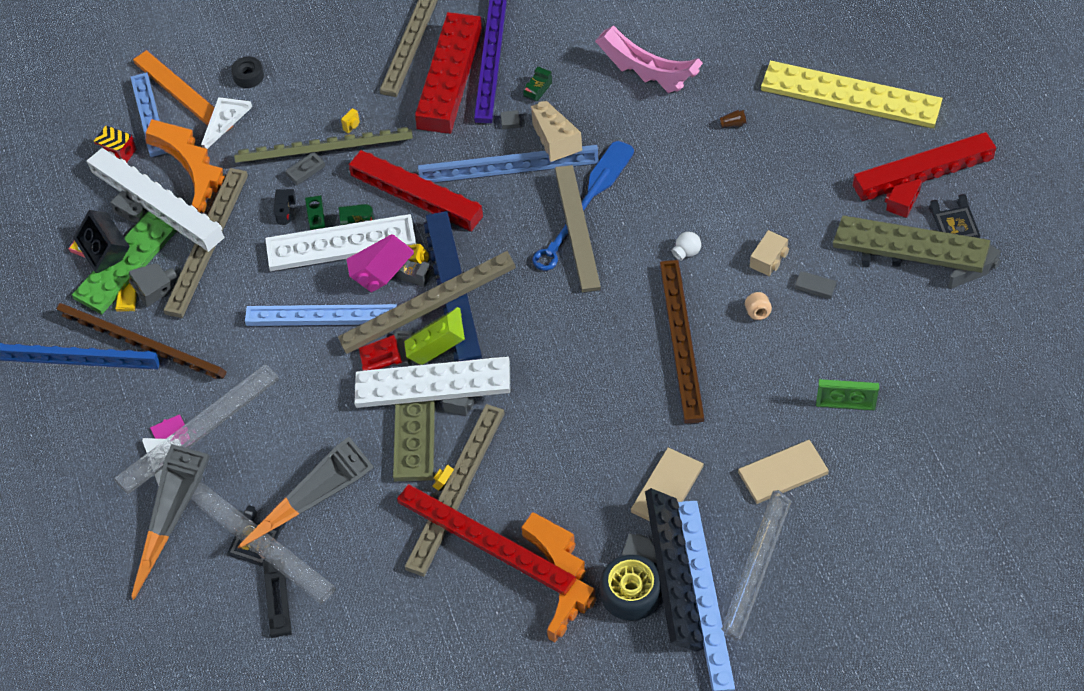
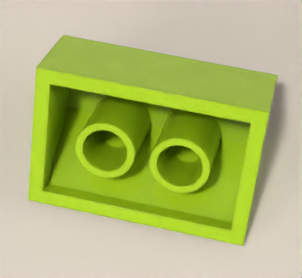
M456 307L405 340L406 357L423 365L465 340L460 308Z

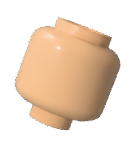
M752 293L745 300L747 313L752 319L763 320L770 315L772 306L764 293Z

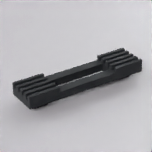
M284 559L263 561L271 638H274V636L277 638L278 636L283 637V635L288 636L287 634L292 635ZM274 580L275 582L277 580L280 582L283 614L275 615L272 590V582Z

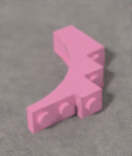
M614 25L604 30L595 40L622 72L627 69H633L645 83L650 80H657L668 94L682 89L684 81L688 77L696 76L700 71L699 67L703 64L699 58L690 61H673L655 56L632 43Z

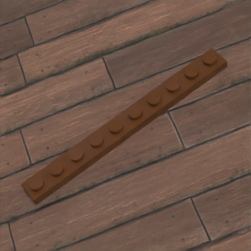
M679 260L661 261L660 270L684 423L704 422Z
M59 303L57 310L62 313L61 316L70 321L74 318L78 320L77 323L88 327V325L94 326L93 329L100 333L107 331L109 336L117 340L122 337L125 339L124 342L132 346L139 344L141 349L152 352L154 350L158 356L167 359L168 356L174 358L173 362L182 366L186 363L190 365V369L200 372V370L206 371V375L216 379L218 376L224 379L227 371L219 366L65 304Z

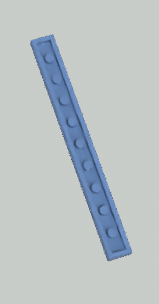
M597 145L582 146V151L550 162L546 151L418 165L419 177L425 180L442 182L554 169L560 166L597 164L599 162Z

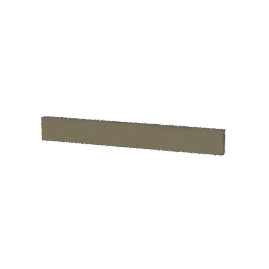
M418 0L381 85L380 94L397 97L438 0Z
M573 165L555 167V175L581 291H599L601 288Z

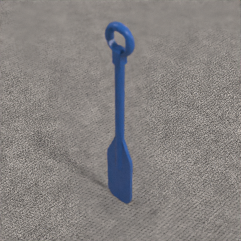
M615 141L609 146L590 174L588 193L581 201L583 211L594 196L613 185L634 154L632 146L621 141ZM565 224L547 249H541L533 255L532 262L537 269L548 271L557 265L558 257L556 252L568 234L567 224ZM542 254L554 258L547 266L536 261L539 260Z

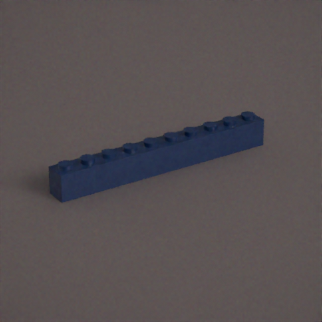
M447 211L426 215L427 223H423L425 234L429 233V237H427L428 248L432 247L433 249L430 251L431 261L436 263L433 265L435 276H439V279H436L437 286L462 274ZM466 293L446 303V307L443 308L444 315L456 307H459L461 311L465 340L452 347V349L455 348L456 352H453L454 362L482 359Z

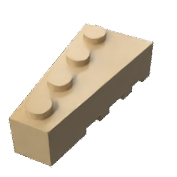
M542 101L531 106L533 126L538 136H540L546 153L549 155L550 162L582 151L581 132L549 102Z

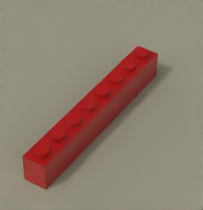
M987 132L856 173L853 177L852 186L861 201L871 200L877 196L888 194V192L891 193L893 188L900 184L917 179L922 180L923 183L945 174L973 167L976 164L989 162L994 159L996 146Z
M360 150L349 163L352 177L432 214L447 211L449 221L472 232L483 218L482 205L478 202L471 201L461 194L451 192L446 187L438 186L430 180H425L417 174L410 173L400 166L389 163L387 160L377 158L371 153Z

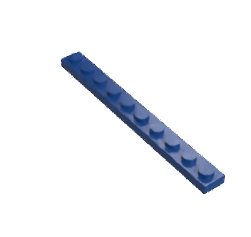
M0 343V361L159 369L160 365L157 354L151 351H117L114 349L99 350L95 348L81 349L77 347L63 348L58 346L45 347L40 345L27 346Z

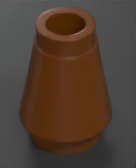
M738 109L720 117L722 128L741 127L743 124H747L744 110L739 111Z

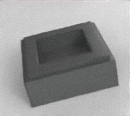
M518 110L501 112L502 129L520 128Z

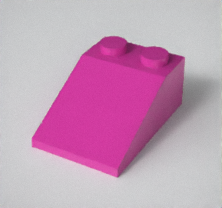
M391 234L346 259L349 277L368 291H376L392 279L414 254V251L395 235Z

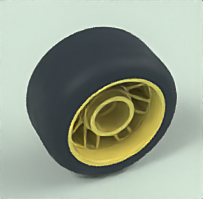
M631 554L617 557L608 563L600 578V596L605 608L613 616L627 621L641 620L651 615L658 608L662 599L656 565L645 557Z

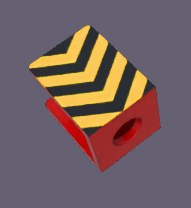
M105 126L94 140L95 144L103 146V149L108 152H113L118 159H123L126 163L137 150L131 134L109 126Z

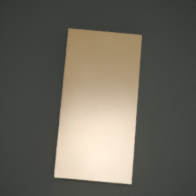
M810 440L738 469L739 475L756 504L823 477L829 472Z
M667 448L632 506L631 513L650 521L645 491L650 488L675 497L678 502H683L700 474L704 463Z

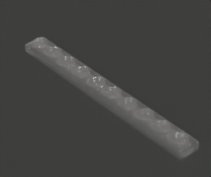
M266 364L116 476L114 478L115 483L129 495L163 468V463L171 444L189 449L278 381V375Z
M200 481L190 501L243 541L257 525ZM266 533L247 544L248 547L320 604L324 603L336 591L333 584Z

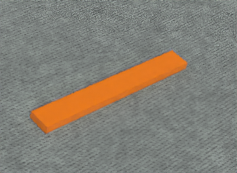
M147 50L133 59L134 64L145 73H148L154 81L207 126L209 125L215 107Z

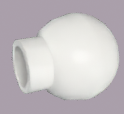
M693 232L680 234L676 240V246L671 250L672 254L680 261L685 257H693L698 254L701 249L699 236Z

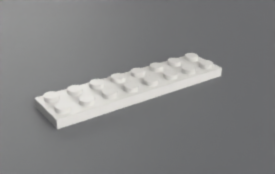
M411 214L266 238L269 269L270 271L347 259L391 234L395 235L406 245H414L416 241Z
M509 357L357 371L355 406L360 408L510 393Z

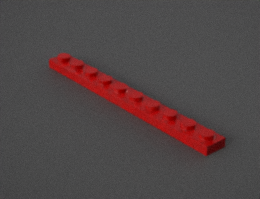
M410 484L407 485L397 498V502L563 596L567 594L576 581V576Z

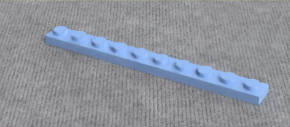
M697 501L678 502L679 517L682 521V533L686 541L685 549L689 559L688 565L692 577L693 592L696 598L695 603L699 615V626L703 637L702 642L712 691H734L735 686Z

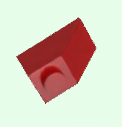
M917 179L897 185L891 193L888 192L885 203H887L886 211L907 218L920 193L922 180Z

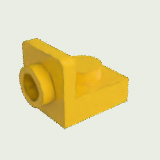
M421 244L407 245L414 251V254L408 259L410 262L419 264L428 262L429 253Z

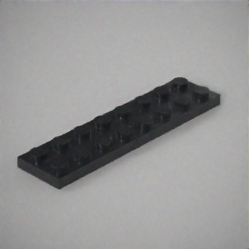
M650 488L645 491L670 643L698 652L704 649L703 637L700 631L699 615L695 603L696 598L693 592L692 577L688 565L689 559L685 549L686 541L683 537L682 521L679 517V503L677 498Z

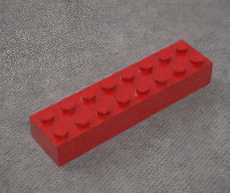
M447 12L415 114L418 130L452 133L482 32L481 16Z

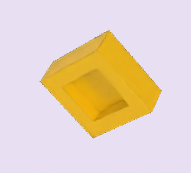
M353 108L341 119L343 131L348 134L360 123L358 111Z
M449 465L443 470L439 469L433 477L436 481L432 487L439 491L445 485L454 469Z

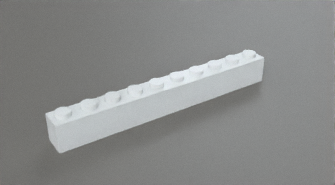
M101 148L87 160L93 174L121 192L123 190L128 193L131 200L140 203L147 211L209 252L224 239L221 231L222 227L218 222L211 221L206 214L199 213L194 206L187 205L182 198L175 197L170 190L163 189L158 182L151 181L146 174L142 175L134 166L130 167L125 160L118 159L113 152H108Z

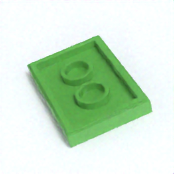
M819 379L816 406L875 410L879 383Z

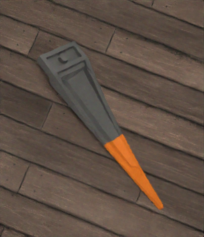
M350 437L346 438L334 447L240 543L238 548L244 547L357 482L372 470L374 466Z
M171 444L163 463L152 518L131 595L133 600L136 598L203 478L204 470L210 458L209 454Z

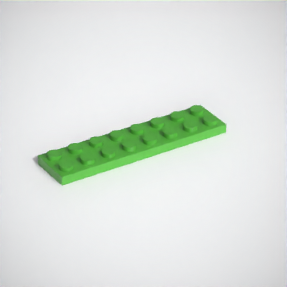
M148 211L124 237L130 248L123 260L100 273L93 271L72 294L73 299L103 314L117 299L118 292L121 289L124 290L129 284V271L146 266L177 230Z

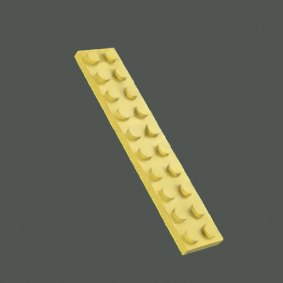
M770 61L761 85V91L933 129L935 128L943 99L941 97Z

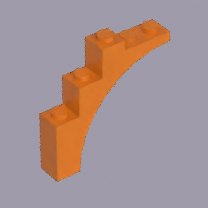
M151 119L146 131V143L171 154L184 166L194 185L195 194L192 206L199 213H204L207 198L210 199L212 191L218 192L219 187L222 186L225 180L223 168L209 165L210 157H208V150L194 146L193 130Z
M532 512L522 526L523 538L534 544L547 557L549 562L576 576V581L567 594L563 596L559 593L556 613L547 629L548 639L556 642L559 637H563L567 630V624L570 620L573 621L576 618L578 611L585 614L588 608L591 609L596 602L595 588L581 581L585 576L586 570L584 561L571 554L576 545L574 534Z

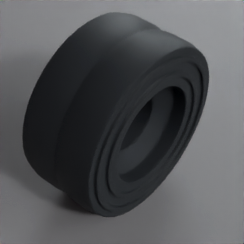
M241 57L232 65L233 80L239 87H255L264 78L262 64L255 57ZM248 70H251V71H252V72L249 73V74H243L245 71H248Z

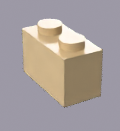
M768 230L750 256V268L770 276L773 270L776 271L782 257L785 258L789 252L788 239Z

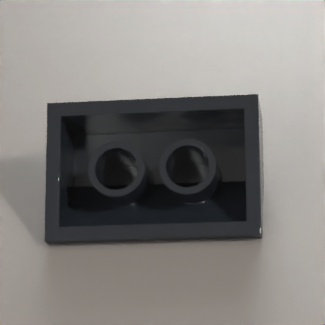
M89 210L73 237L95 273H100L121 262L130 248L107 212Z

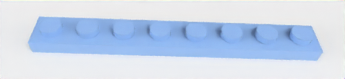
M397 304L247 306L245 324L246 326L362 325L397 307Z

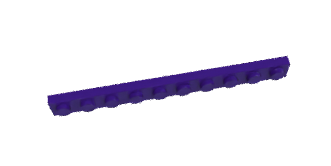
M489 0L474 117L475 123L493 122L507 0Z

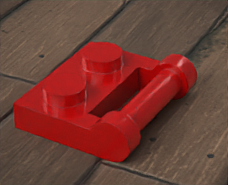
M394 335L359 348L363 371L382 369L392 364L398 365L402 363L397 339Z

